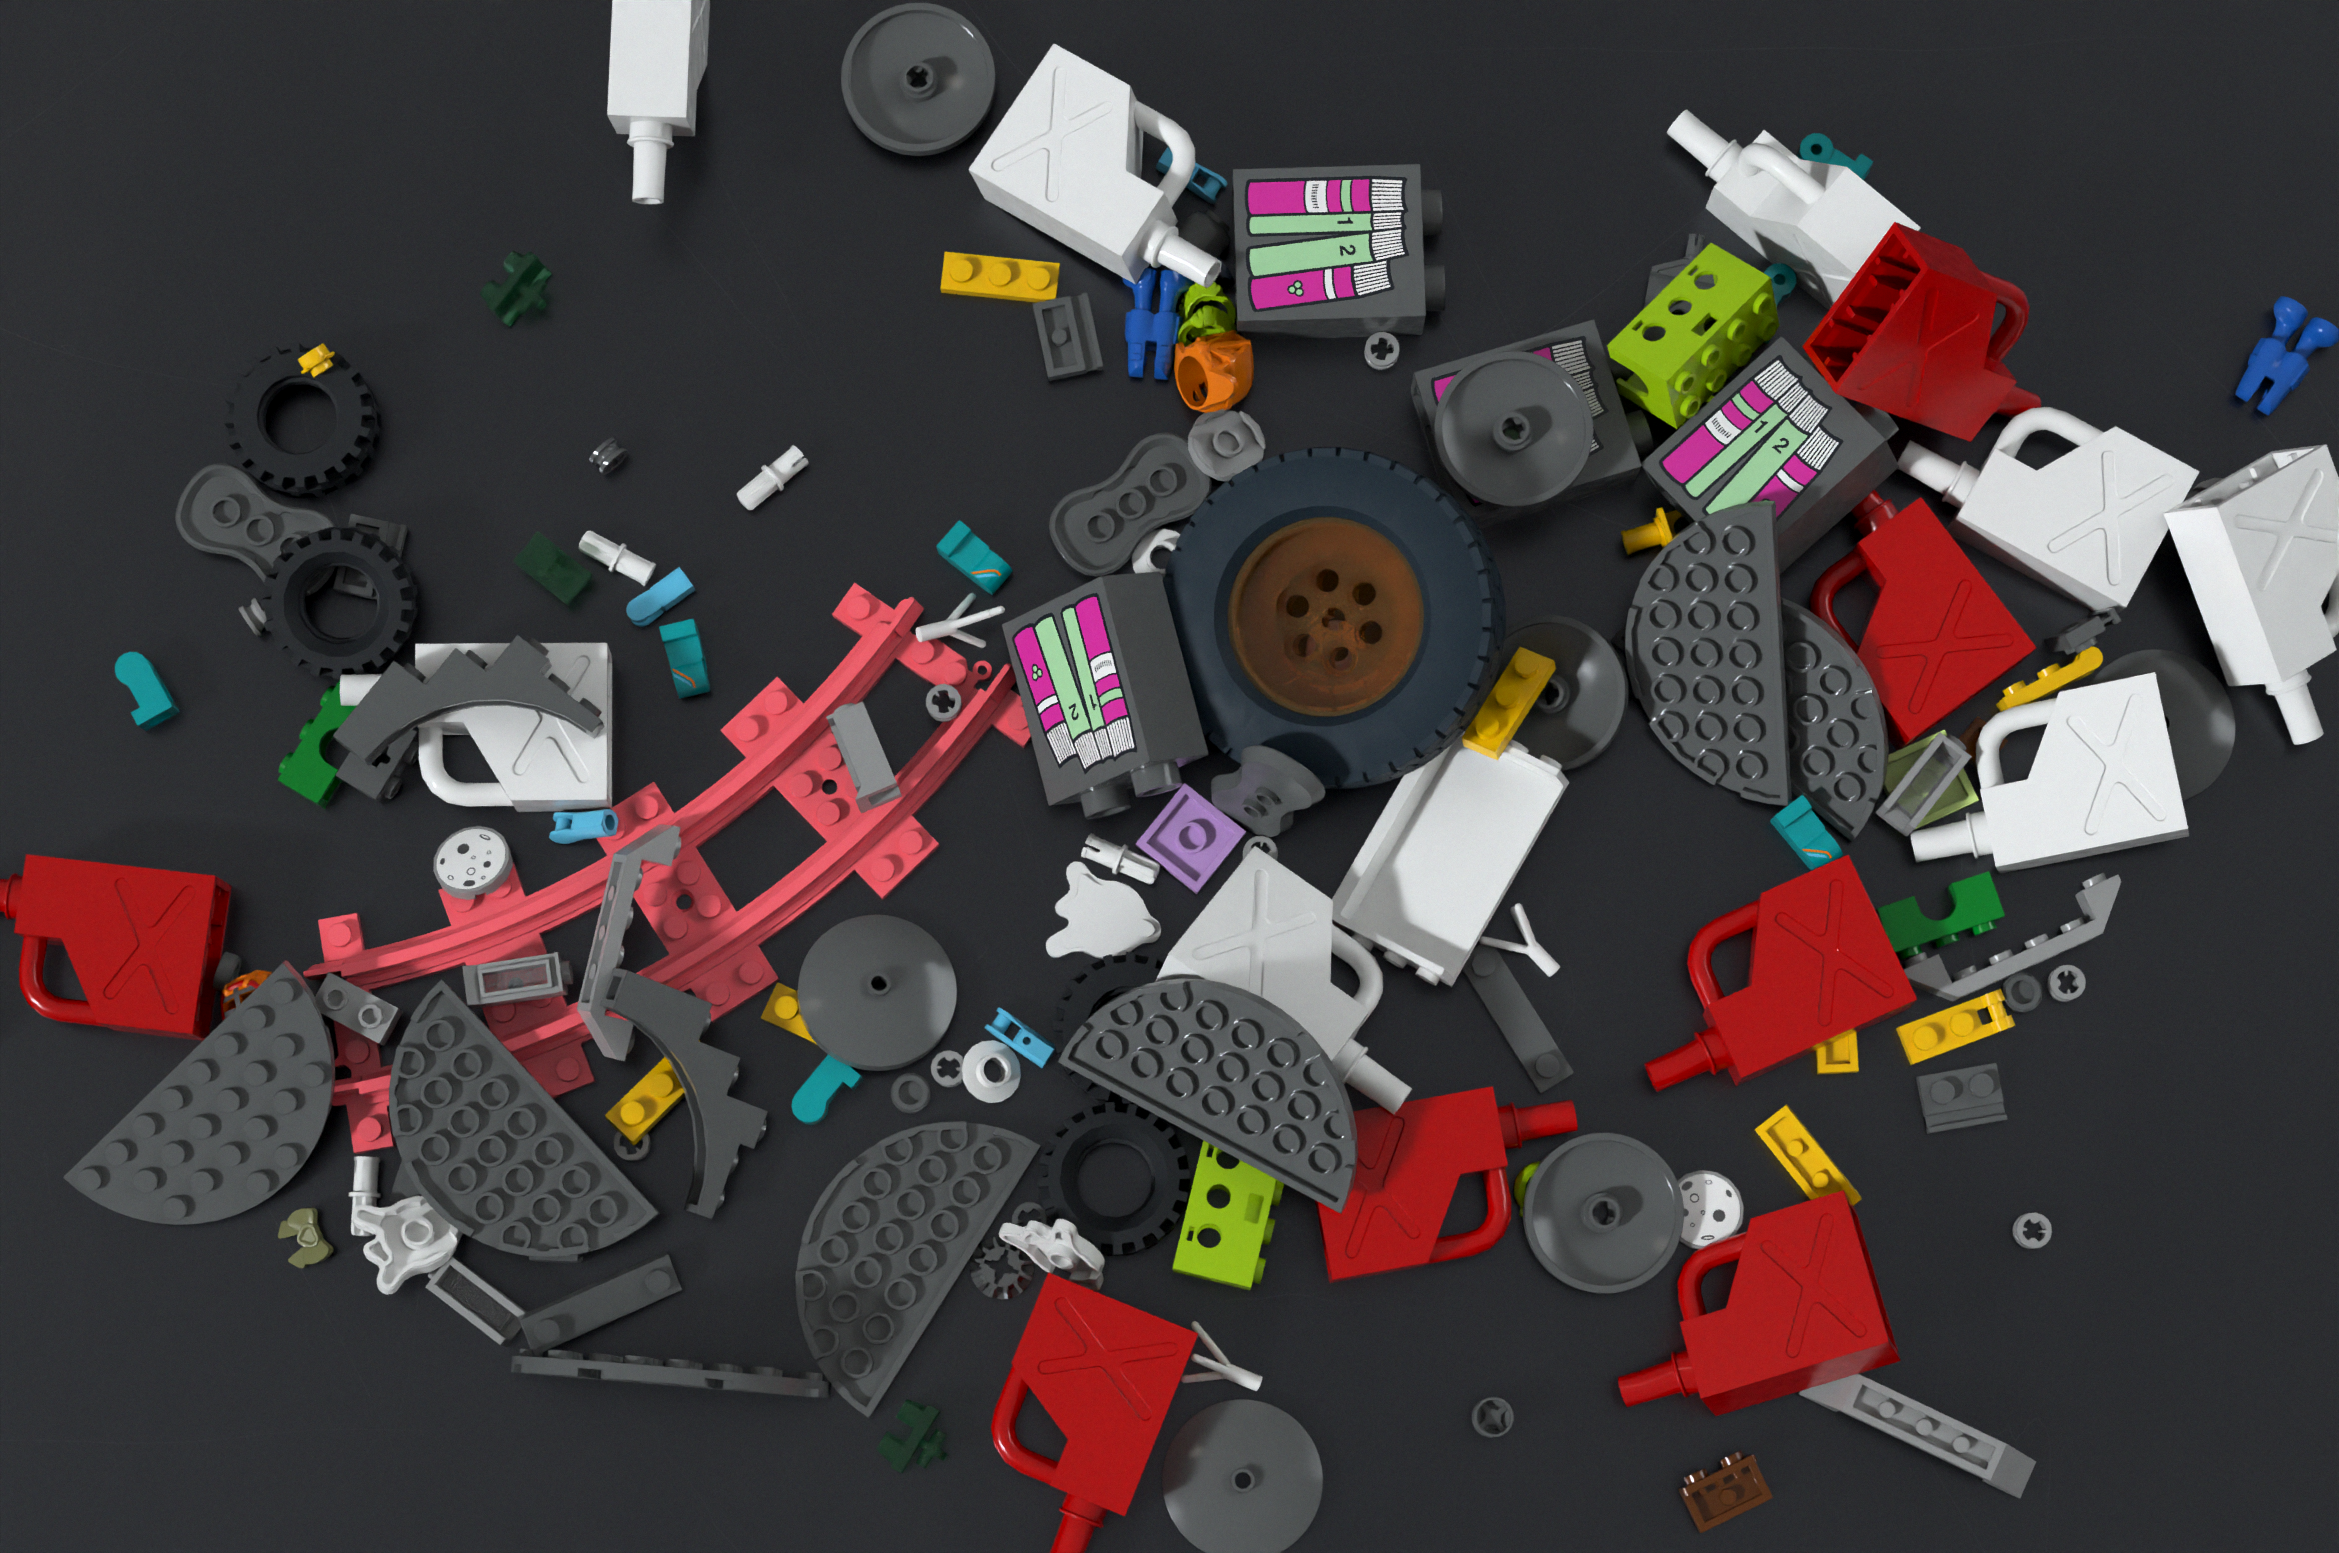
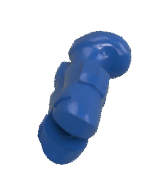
M1145 268L1136 285L1123 278V283L1127 287L1132 288L1135 298V309L1126 313L1124 332L1125 340L1128 342L1129 377H1144V370L1148 359L1146 352L1153 351L1156 352V357H1154V379L1168 380L1172 371L1175 346L1179 343L1178 333L1183 325V317L1176 313L1177 303L1181 294L1189 291L1190 286L1195 285V282L1175 271L1162 270L1159 312L1153 314L1151 312L1152 296L1156 286L1157 271Z
M2280 296L2274 304L2273 310L2276 326L2271 338H2261L2258 341L2252 354H2250L2248 368L2235 393L2237 397L2248 402L2251 396L2260 388V383L2264 377L2272 381L2271 386L2268 390H2265L2257 406V409L2267 416L2276 410L2288 393L2293 392L2308 374L2310 368L2306 359L2320 347H2331L2339 341V329L2329 321L2315 317L2309 320L2292 351L2287 352L2286 344L2295 331L2303 324L2308 316V311L2299 302L2285 296Z

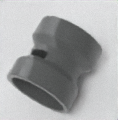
M1488 1397L1479 1401L1473 1408L1471 1415L1475 1430L1488 1438L1500 1437L1506 1434L1514 1421L1513 1410L1510 1404L1498 1397Z

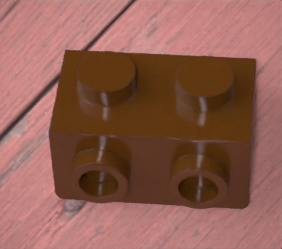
M1739 1450L1721 1459L1722 1468L1708 1474L1706 1468H1703L1684 1477L1687 1485L1678 1490L1699 1533H1703L1773 1498L1756 1464L1757 1459L1754 1454L1744 1456L1742 1450Z

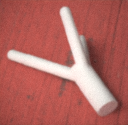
M970 593L946 620L916 627V636L919 642H924L950 635L984 648L986 646L984 640L962 632L957 628L1002 614L1005 608L998 606L958 619L976 599V595Z
M1517 903L1515 907H1511L1510 913L1526 942L1525 945L1484 936L1479 939V942L1484 945L1527 954L1548 977L1555 974L1560 968V965L1535 940L1523 906L1520 903Z
M1193 1321L1191 1323L1192 1329L1198 1333L1199 1338L1218 1362L1198 1354H1193L1191 1356L1193 1362L1215 1371L1184 1375L1181 1381L1183 1383L1227 1379L1257 1392L1262 1382V1376L1231 1364L1199 1323Z

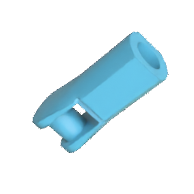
M1169 147L1166 148L1156 165V169L1165 175L1173 161V154ZM1195 162L1194 171L1186 188L1206 202L1215 204L1217 192L1221 187L1225 188L1228 183L1217 173ZM1199 175L1208 179L1203 187L1194 183Z
M678 567L653 585L650 590L631 600L627 605L626 613L634 625L645 627L663 614L664 611L669 610L694 592L695 588L680 567Z
M611 809L585 812H556L553 815V820L556 822L555 831L550 832L549 838L556 843L570 844L584 839L611 837L616 835L619 819Z
M998 1007L996 1011L999 1014L991 1026L986 1024L984 1028L1043 1069L1056 1051L1055 1044L1007 1011ZM1011 1023L1020 1028L1013 1041L1004 1035Z

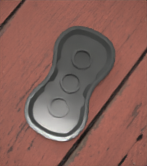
M1167 432L1148 436L1131 450L1119 470L1107 480L1094 486L1076 490L1065 496L1057 504L1050 517L1049 530L1051 538L1062 557L1077 571L1089 576L1107 575L1120 569L1130 559L1139 543L1148 533L1163 524L1184 519L1194 514L1202 503L1208 499L1212 487V478L1204 474L1194 464L1188 450V441L1183 437Z
M213 464L200 470L184 489L179 499L175 516L180 534L190 545L205 552L225 554L240 559L248 564L263 582L274 566L272 563L290 544L312 532L336 527L330 518L318 511L287 506L272 499L247 472L229 464ZM330 566L319 571L310 581L305 597L318 591L330 578L336 566Z
M1262 745L1244 748L1241 753L1240 768L1234 773L1218 775L1211 781V797L1214 806L1239 826L1265 837H1273L1290 829L1293 825L1295 810L1306 809L1320 802L1325 797L1323 784L1310 770L1284 753Z

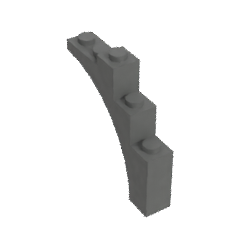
M517 635L488 672L484 670L488 664L471 650L463 654L457 648L453 650L426 685L422 683L426 676L407 662L404 667H401L393 661L334 733L333 737L369 766L391 743L416 726L443 714L473 707L511 706L540 711L572 724L594 739L604 728V724L598 718L602 712L585 698H582L580 702L567 694L570 687L553 673L548 678L544 676L552 666L550 660L546 657L549 650L532 637L525 641Z
M614 968L600 1006L627 1019L647 1035L667 1058L682 1085L692 1117L695 1145L692 1182L684 1210L712 1219L714 1212L720 1209L724 1201L725 1191L723 1188L727 1177L737 1166L739 1159L737 1150L739 1145L754 1149L756 1142H759L765 1133L767 1126L765 1118L768 1111L727 1096L728 1089L732 1088L737 1081L739 1075V1067L737 1065L740 1057L699 1042L700 1036L707 1031L710 1025L712 1003L631 971Z

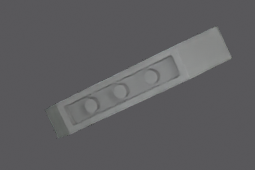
M659 824L613 855L577 1005V1011L604 1057L625 1061L626 1054L630 1053L635 1041V1032L632 1030L633 1024L627 1020L605 1016L606 1008L600 1006L613 969L619 968L623 961L624 947L622 946V940L625 930L632 923L633 907H631L633 894L640 887L643 877V870L640 868L641 861L671 866L673 859H676L680 852L681 837L679 832L681 827Z
M2101 873L2082 882L2085 889L2077 893L2075 897L2088 923L2085 924L2082 917L2061 926L2063 934L2049 940L2046 933L2025 942L2027 950L2013 956L2009 949L1989 958L1992 966L1977 971L1975 965L1953 974L1956 982L1952 983L1939 954L1928 959L1924 952L1904 961L1906 967L1904 972L1911 986L1953 1002L2103 934L2122 881L2119 875L2107 879L2105 874Z
M1860 1374L1799 1392V1395L1835 1412L1841 1411L1982 1478L1983 1482L2017 1498H2021L2036 1464V1461L2010 1445Z

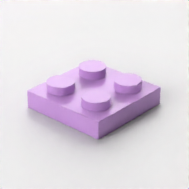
M1184 783L1137 841L1136 847L1158 862L1160 866L1194 893L1198 894L1245 836L1246 831Z

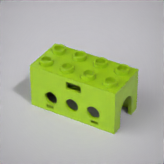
M1710 243L1607 345L1610 358L1634 372L1627 381L1621 378L1616 381L1618 393L1678 429L1687 419L1696 415L1700 406L1713 393L1718 392L1724 386L1726 380L1739 367L1744 366L1749 361L1752 353L1764 341L1770 340L1775 335L1780 325L1771 277ZM1703 275H1713L1715 286L1704 290L1696 287L1695 282ZM1685 300L1691 303L1690 311L1684 315H1674L1669 311L1670 306L1676 301ZM1717 320L1707 331L1704 330L1708 322ZM1642 323L1643 325L1637 331H1635V329ZM1659 326L1665 329L1666 333L1660 340L1648 341L1643 337L1644 332L1650 327Z
M1203 1140L1172 1270L1174 1273L1250 1291L1252 1282L1261 1283L1266 1259L1259 1257L1261 1244H1270L1275 1219L1268 1218L1270 1206H1279L1284 1183L1239 1160V1164L1235 1168H1222L1217 1163L1216 1158L1223 1150ZM1209 1148L1214 1149L1212 1158L1207 1157ZM1216 1189L1224 1190L1230 1197L1229 1204L1220 1209L1212 1207L1207 1201V1196L1211 1191ZM1203 1229H1215L1220 1234V1243L1213 1248L1202 1246L1197 1237ZM1189 1231L1194 1232L1192 1242L1187 1241Z

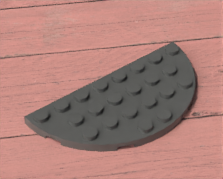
M1759 501L1734 505L1715 511L1683 529L1665 545L1642 576L1633 603L1629 609L1625 632V656L1633 693L1636 699L1639 698L1644 711L1650 719L1649 726L1662 744L1682 764L1713 785L1718 783L1730 790L1741 793L1740 797L1767 804L1788 806L1792 801L1776 505L1775 501Z
M1781 597L1791 791L1798 797L1803 795L1814 811L1853 842L1877 806L1885 782L1889 745L1884 709L1878 691L1867 669L1848 643L1818 616L1800 605ZM1626 624L1611 639L1624 652Z
M285 960L63 1178L79 1192L112 1211L134 1219L171 1225L201 1224L237 1215L260 1204L287 1184L306 1162L319 1141L331 1111L335 1087L334 1050L329 1028L324 1024L321 1013L315 1003L316 998L294 967Z
M1185 978L1162 980L1134 988L1109 1001L1076 1031L1066 1045L1058 1063L1341 1214L1346 1208L1354 1184L1358 1157L1357 1129L1348 1093L1338 1071L1314 1037L1299 1022L1266 999L1242 988L1216 981Z
M441 979L425 996L410 1018L411 1021L405 1030L400 1046L398 1045L389 1087V1113L392 1133L396 1139L406 1172L428 1204L452 1226L481 1243L502 1251L536 1257H566L607 1247L632 1235L660 1214L659 1211L452 988Z
M958 1121L920 1125L882 1139L864 1151L836 1175L820 1196L803 1232L798 1255L795 1283L799 1320L808 1347L823 1374L846 1401L868 1418L872 1416L1040 1150L1041 1145L1004 1128L985 1124Z
M520 1349L519 1356H512L511 1364L512 1373L829 1399L831 1395V1383L822 1381L823 1373L799 1371L798 1378L782 1377L783 1370L769 1367L751 1366V1374L743 1373V1367L732 1364L711 1363L710 1370H703V1363L690 1360L666 1358L665 1366H663V1360L625 1355L623 1363V1357L589 1353V1359L583 1360L584 1354L562 1350H548L547 1358L543 1357L544 1352L534 1356L531 1349Z

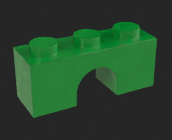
M340 680L336 687L331 685L326 690L320 702L322 706L321 711L315 720L311 718L304 725L299 735V739L302 740L294 753L289 752L285 756L278 769V772L281 773L277 779L278 781L324 809L342 782L335 776L338 769L331 766L327 760V748L334 739V733L356 708V706H341Z
M1990 872L1954 882L1945 888L1950 900V912L1944 920H1931L1925 917L1919 910L1915 896L1875 909L1900 961L1923 953L1920 946L1932 942L1936 943L1937 948H1941L1960 941L1958 936L1960 933L1973 930L1974 936L1997 929L1995 922L2003 918L2005 914Z

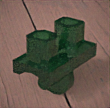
M512 251L504 260L503 269L509 274L508 278L502 285L494 280L488 281L480 291L481 297L487 302L486 306L501 322L509 327L520 314L525 315L532 305L539 310H543L547 305L540 295L548 286L545 282L552 272L530 251L526 255Z
M538 531L523 551L513 560L518 567L568 606L593 577L588 570Z
M906 1399L896 1418L914 1428L907 1441L905 1442L887 1431L876 1448L882 1456L892 1462L891 1468L899 1473H904L919 1447L924 1450L916 1463L925 1469L933 1456L942 1461L946 1459L948 1454L941 1450L939 1446L947 1434L936 1428L929 1441L924 1439L941 1411L932 1405L925 1407L920 1403Z

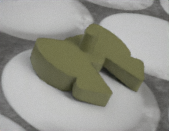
M314 1207L294 1211L287 1220L281 1222L278 1232V1238L280 1239L298 1235L297 1242L303 1247L288 1259V1262L299 1268H306L308 1264L325 1261L333 1253L332 1245L323 1239V1235L317 1225L318 1212Z

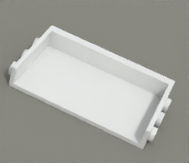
M1467 728L1440 755L1403 776L1332 898L1333 925L1352 935V938L1362 944L1369 952H1371L1373 947L1385 952L1383 958L1393 965L1403 969L1408 964L1418 969L1416 975L1435 986L1439 981L1451 987L1453 986L1569 784V781L1561 772V764L1545 755H1541L1540 759L1529 755V750L1525 746L1512 739L1498 761L1464 747L1461 738Z

